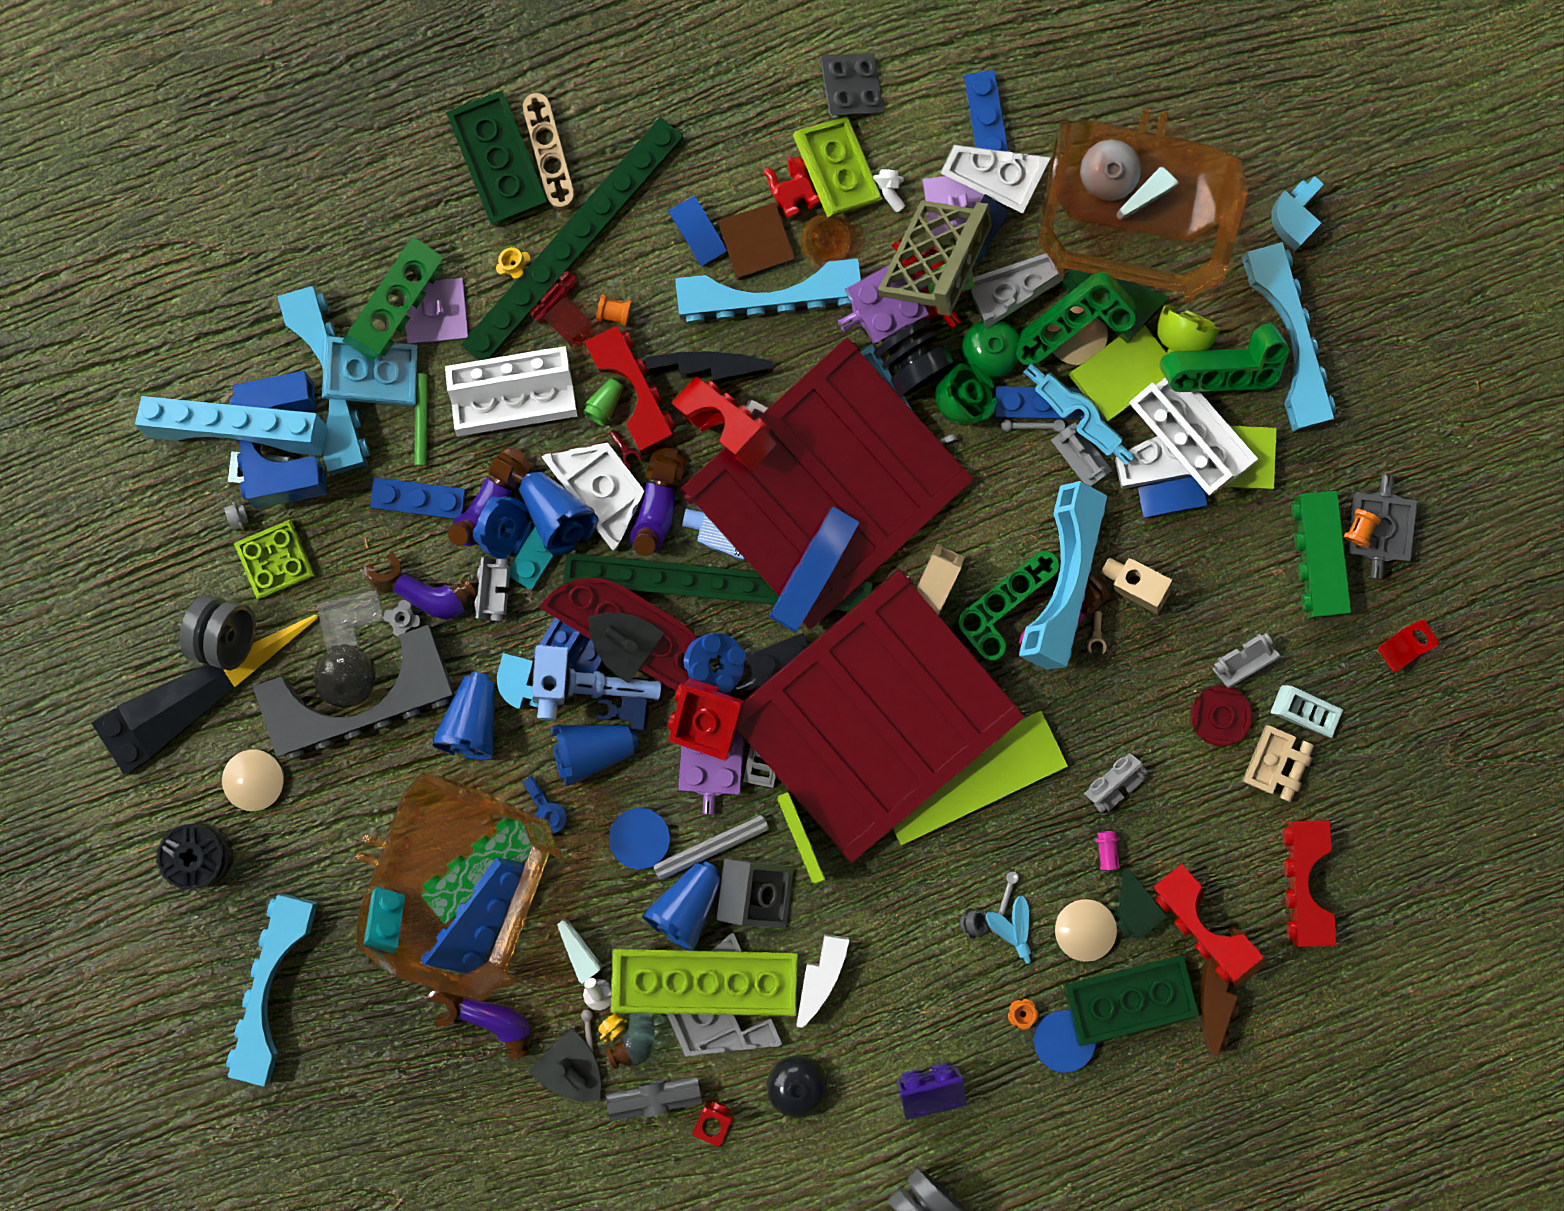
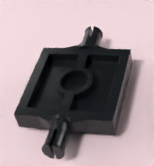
M804 633L747 654L746 657L751 667L752 679L735 686L739 698L754 692L805 649L808 643Z

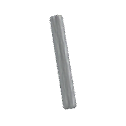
M763 815L753 818L655 864V873L660 880L667 878L769 829L767 821Z

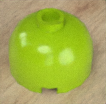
M1164 305L1157 323V335L1161 343L1169 348L1167 354L1175 351L1209 350L1221 330L1220 327H1215L1216 324L1188 310L1178 314L1175 313L1176 306Z

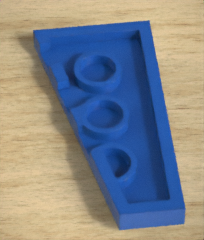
M496 857L473 888L475 893L468 902L462 903L455 912L457 917L447 929H442L436 937L438 942L432 950H426L420 958L424 965L479 975L528 870L524 863Z

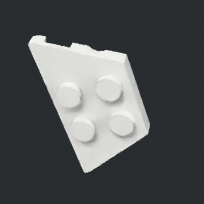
M608 442L591 447H581L565 452L543 455V460L565 489L595 511L599 520L596 529L614 552L618 548L644 496L645 491Z

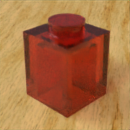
M566 296L543 317L546 323L570 348L575 344L578 346L582 345L592 334L590 332L593 328L591 322Z

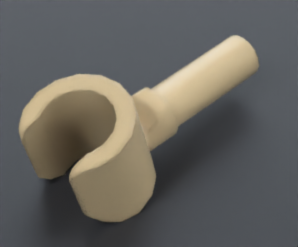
M1101 611L1094 612L1092 637L1088 639L1086 644L1090 653L1092 651L1091 645L1095 641L1101 642V654H1104L1106 651V643L1101 638Z

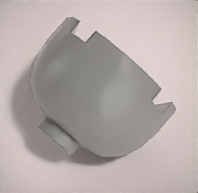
M1113 139L1100 141L1089 148L1080 166V176L1086 190L1094 197L1106 201L1122 199L1133 192L1140 181L1142 171L1140 158L1133 147L1123 141Z

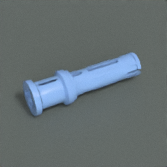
M571 668L567 671L566 696H572L573 693L586 694L597 699L602 695L654 699L657 701L660 697V681L631 679L628 684L621 678L606 677L600 671H594L593 674L575 672V669Z

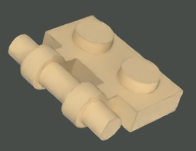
M1265 725L1242 782L1269 794H1273L1276 785L1280 784L1284 788L1279 798L1291 802L1295 792L1300 790L1302 785L1300 779L1305 767H1309L1313 759L1310 755L1314 745L1303 741L1300 750L1296 751L1292 749L1296 739L1295 736ZM1287 758L1294 761L1288 777L1281 774Z

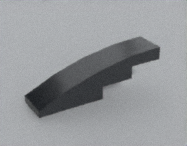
M703 351L676 352L645 357L649 374L679 367L682 379L712 373L714 384L773 372L772 361L742 354Z

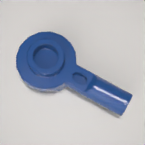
M533 776L522 781L538 807L536 814L538 827L546 833L560 831L567 821V815L563 807L559 804L548 802Z

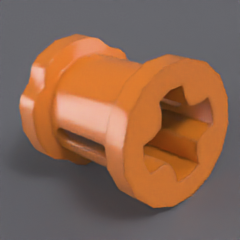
M602 294L597 309L596 321L601 322L605 319L621 323L622 327H627L632 309V300L627 299L626 302L609 299L607 295Z
M1357 509L1354 513L1356 518L1351 529L1344 534L1343 538L1360 547L1369 548L1371 545L1369 542L1376 525H1379L1382 519L1370 512Z

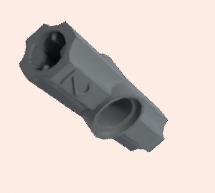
M698 1076L665 1082V1080L651 1081L638 1085V1088L624 1089L606 1094L607 1108L611 1121L643 1115V1117L658 1116L671 1112V1109L703 1103Z

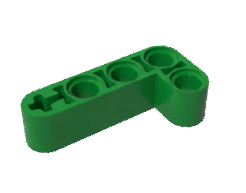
M1097 272L1019 333L1020 339L1016 349V356L1025 365H1030L1031 363L1035 365L1098 316L1115 331H1127L1135 323L1134 300L1110 274ZM1099 287L1109 290L1101 295L1094 292ZM1074 306H1080L1085 310L1081 313H1074L1070 309ZM1118 309H1124L1129 313L1124 316H1118L1114 312ZM1057 325L1061 329L1053 332L1048 330L1047 327Z
M1263 324L1253 332L1247 349L1170 352L1162 358L1159 367L1171 389L1175 392L1266 389L1274 386L1280 379L1289 354V347L1276 326L1273 324Z
M1041 551L1034 555L958 617L957 628L981 659L995 661L1004 654L1006 649L1005 641L992 624L1056 574L1059 562L1052 552ZM1038 559L1041 561L1048 560L1050 562L1048 566L1050 572L1047 573V571L1043 570L1033 578L1029 572L1039 566ZM1022 577L1026 580L1028 587L1024 593H1017L1013 590V578ZM999 596L1003 600L1004 607L1002 611L993 612L989 609L987 604L989 597ZM975 615L979 619L980 626L977 631L971 632L964 627L963 620L965 616ZM986 639L997 641L999 650L996 655L990 656L984 652L983 642Z

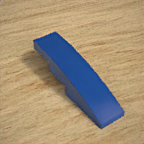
M834 506L828 511L817 534L812 538L802 559L794 568L769 615L771 619L794 633L799 629L859 524L858 521Z

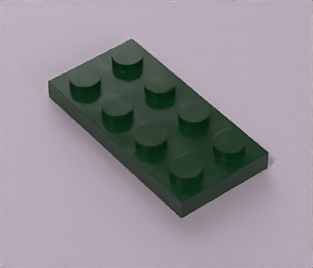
M503 90L446 112L491 226L548 204Z
M1177 955L1063 985L1078 1046H1085L1199 1016L1184 955Z

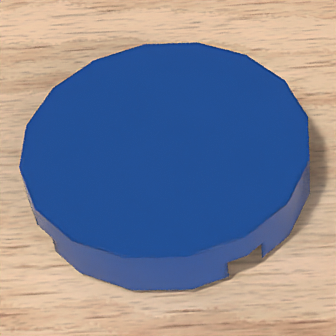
M641 807L629 809L619 815L612 824L609 833L610 850L615 858L626 867L638 870L650 868L660 862L668 851L671 839L669 827L662 816L653 810Z
M1069 1010L1054 1011L1044 1016L1037 1024L1033 1035L1034 1049L1040 1061L1049 1069L1061 1073L1074 1072L1084 1067L1093 1056L1096 1043L1078 1046Z

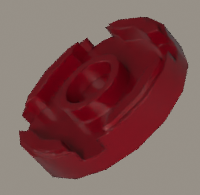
M1213 686L1202 691L1194 700L1190 710V721L1195 734L1205 743L1213 746H1231L1239 742L1249 732L1253 721L1252 708L1246 697L1239 690L1232 687L1227 688L1226 686Z

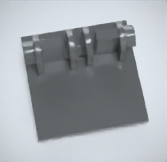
M874 54L820 55V71H822L824 80L822 85L825 89L824 97L827 98V114L831 116V120L842 118L843 115L884 113Z

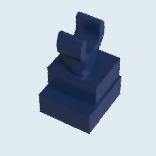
M622 697V705H614L607 699L598 700V703L608 705L609 713L605 716L597 715V719L605 721L612 717H617L623 721H631L632 729L647 730L649 699Z

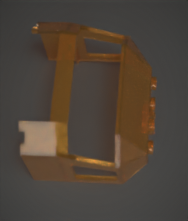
M1146 107L1142 108L1137 130L1093 120L1060 121L1046 180L1038 243L1055 265V269L1061 278L1064 268L1092 274L1105 272L1116 279L1184 293L1186 304L1197 298L1196 295L1210 287L1217 286L1225 279L1248 194L1242 160L1208 144L1165 136L1164 132L1169 113L1162 111L1158 117L1156 134L1145 132L1150 118V108ZM1108 139L1120 140L1133 147L1140 158L1142 167L1140 181L1134 191L1126 197L1114 201L1101 200L1091 195L1082 184L1080 176V166L1087 150L1096 143ZM1159 167L1165 168L1179 182L1171 192L1122 220L1116 217L1120 208ZM1058 201L1068 216L1072 218L1186 242L1191 241L1219 224V231L1211 260L1186 275H1179L1066 251L1052 230Z
M423 771L402 794L386 839L383 840L375 836L363 834L362 841L365 844L382 848L379 858H375L365 852H357L354 859L375 866L358 911L357 948L395 977L478 1002L490 997L493 991L504 985L508 987L517 982L518 979L506 972L548 856L551 854L556 858L564 860L560 849L556 847L551 835L552 830L548 821L532 812L478 789ZM492 812L523 823L532 848L490 960L464 976L426 966L420 958L426 950H432L438 942L436 938L443 928L447 929L457 915L444 925L421 897V892L424 890L422 884L436 873L441 877L449 870L446 865L459 854L465 857L474 849L471 845L480 837L486 834L489 838L495 833L496 827L489 813ZM376 886L405 895L398 948L393 954L364 945L371 894Z

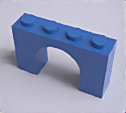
M305 371L233 385L234 396L230 398L231 405L298 412L317 410L313 381ZM236 439L240 443L241 453L237 454L239 469L243 471L244 481L240 483L243 499L247 500L255 509L327 495L324 466L316 456L286 462H272L263 458L260 443Z

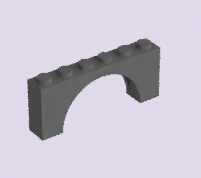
M426 625L399 635L402 646V664L398 679L390 693L378 705L362 714L351 717H332L322 714L308 706L297 695L288 677L281 676L253 686L276 757L286 756L287 760H291L305 755L303 749L315 745L316 750H320L334 745V738L344 735L345 740L362 735V729L373 725L376 730L391 725V718L400 715L404 719L421 714L420 708L432 705V708L436 709L450 704L449 698L454 697L456 693L433 626Z

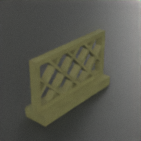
M921 200L878 288L879 296L937 306L938 314L950 316L992 227L989 204L977 202L973 209ZM926 212L936 213L940 216L927 223L923 220ZM959 217L967 218L966 223L955 228L950 222ZM944 224L949 229L937 236H934L931 232L932 229ZM923 233L927 234L928 240L914 245L912 242L913 238ZM955 238L957 241L956 245L945 250L942 249L940 243ZM931 247L936 248L938 253L925 259L920 254V252ZM915 255L918 262L904 268L901 264L902 261ZM944 260L946 263L945 268L932 273L929 266ZM924 269L927 276L913 282L909 275ZM902 278L907 282V285L898 289L890 287L893 282ZM931 283L935 286L932 295L918 291V289Z

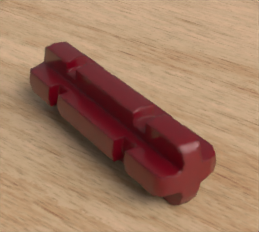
M565 271L559 278L560 282H555L540 300L541 304H537L531 310V317L538 323L543 324L550 317V311L554 312L568 296V290H573L578 284L579 280L572 272Z

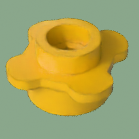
M507 248L501 252L496 270L500 275L508 274L513 279H520L523 277V270L526 264L531 261V257L527 252L521 253L516 248Z
M617 1013L609 1016L598 1028V1031L602 1034L600 1039L606 1043L617 1041L627 1031L625 1027L629 1021L623 1017L620 1018Z

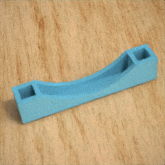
M1283 242L1249 251L1242 257L1250 287L1263 295L1276 309L1284 321L1291 338L1294 354V373L1284 404L1292 432L1328 423L1334 419L1333 413L1336 412L1335 403L1331 395L1327 396L1324 385L1327 384L1326 372L1323 366L1319 367L1316 355H1318L1319 350L1316 339L1314 337L1310 338L1307 327L1310 325L1309 314L1306 308L1301 307L1299 296L1302 294L1300 283L1297 278L1293 279L1290 267H1293L1291 253L1288 249L1285 250Z
M858 258L829 261L817 273L802 283L788 289L769 293H751L735 290L719 284L706 275L675 278L680 320L686 319V323L704 322V317L717 316V320H729L735 318V314L747 313L748 317L765 315L766 310L775 309L781 314L796 311L795 307L808 306V310H820L826 308V304L838 303L839 307L852 306V302L845 288L861 280Z
M313 286L277 296L285 325L312 348L323 368L324 338L326 336L337 337L332 322L327 323L324 311L329 309L324 293L319 294ZM329 399V413L326 422L328 428L322 451L327 471L332 475H336L368 465L366 457L370 456V450L366 439L360 438L358 427H362L358 410H352L350 401Z
M141 396L135 426L148 438L179 441L194 437L230 438L260 443L292 453L322 456L328 428L316 413Z
M1081 481L1060 486L1053 513L1061 545L1059 577L1047 607L1035 621L1026 627L1019 654L1020 657L1046 670L1063 668L1068 665L1074 635L1078 627L1081 605L1085 598L1086 584L1092 568L1091 563L1094 550L1098 542V533L1105 513L1104 508L1107 495Z
M284 893L278 894L276 899H271L267 910V917H271L268 929H263L259 940V947H262L260 959H255L251 969V977L254 978L252 989H247L243 999L242 1007L246 1008L244 1019H239L234 1033V1037L238 1038L235 1050L232 1049L226 1062V1068H230L229 1078L263 1087L270 1083L278 1055L268 1023L270 987L276 970L286 954L298 941L311 932L318 902Z

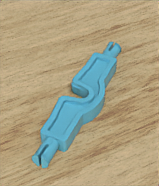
M1033 363L1023 372L1037 384L1036 392L1053 407L1060 417L1067 418L1074 410H1083L1084 418L1081 419L1076 427L1079 434L1094 443L1106 455L1111 453L1116 455L1125 465L1133 459L1135 455L1120 444L1123 438L1101 419L1100 412L1092 400L1083 394L1071 392L1053 374L1048 373L1045 376Z

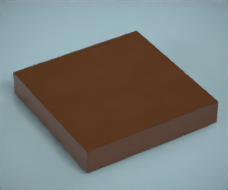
M775 202L718 221L737 280L795 261Z

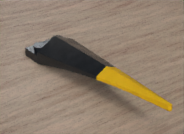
M318 615L310 616L254 642L245 661L236 669L229 671L211 666L210 664L204 665L118 705L110 712L93 721L91 724L123 775L129 774L153 759L230 691L318 619Z

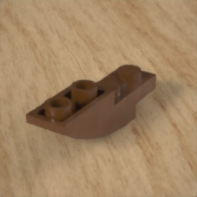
M1229 927L1226 937L1240 934L1245 935L1246 932ZM1209 958L1204 962L1200 981L1199 1014L1206 1048L1212 1054L1218 1055L1220 1049L1224 1050L1228 1043L1230 1033L1226 1030L1230 1019L1234 1020L1237 1016L1239 1002H1236L1237 995L1227 991L1228 986L1232 987L1233 983L1231 981L1228 984L1224 983L1214 970L1218 966Z

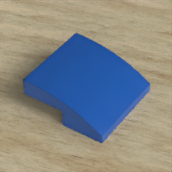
M554 618L539 646L568 648L567 671L569 668L575 669V672L591 674L594 671H600L604 663L595 651L592 640Z

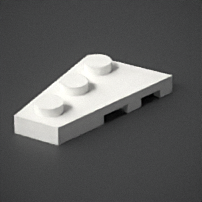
M954 145L940 173L1023 213L1050 157Z
M1158 436L1128 450L1135 456L1127 465L1118 457L1115 459L1121 489L1192 476Z

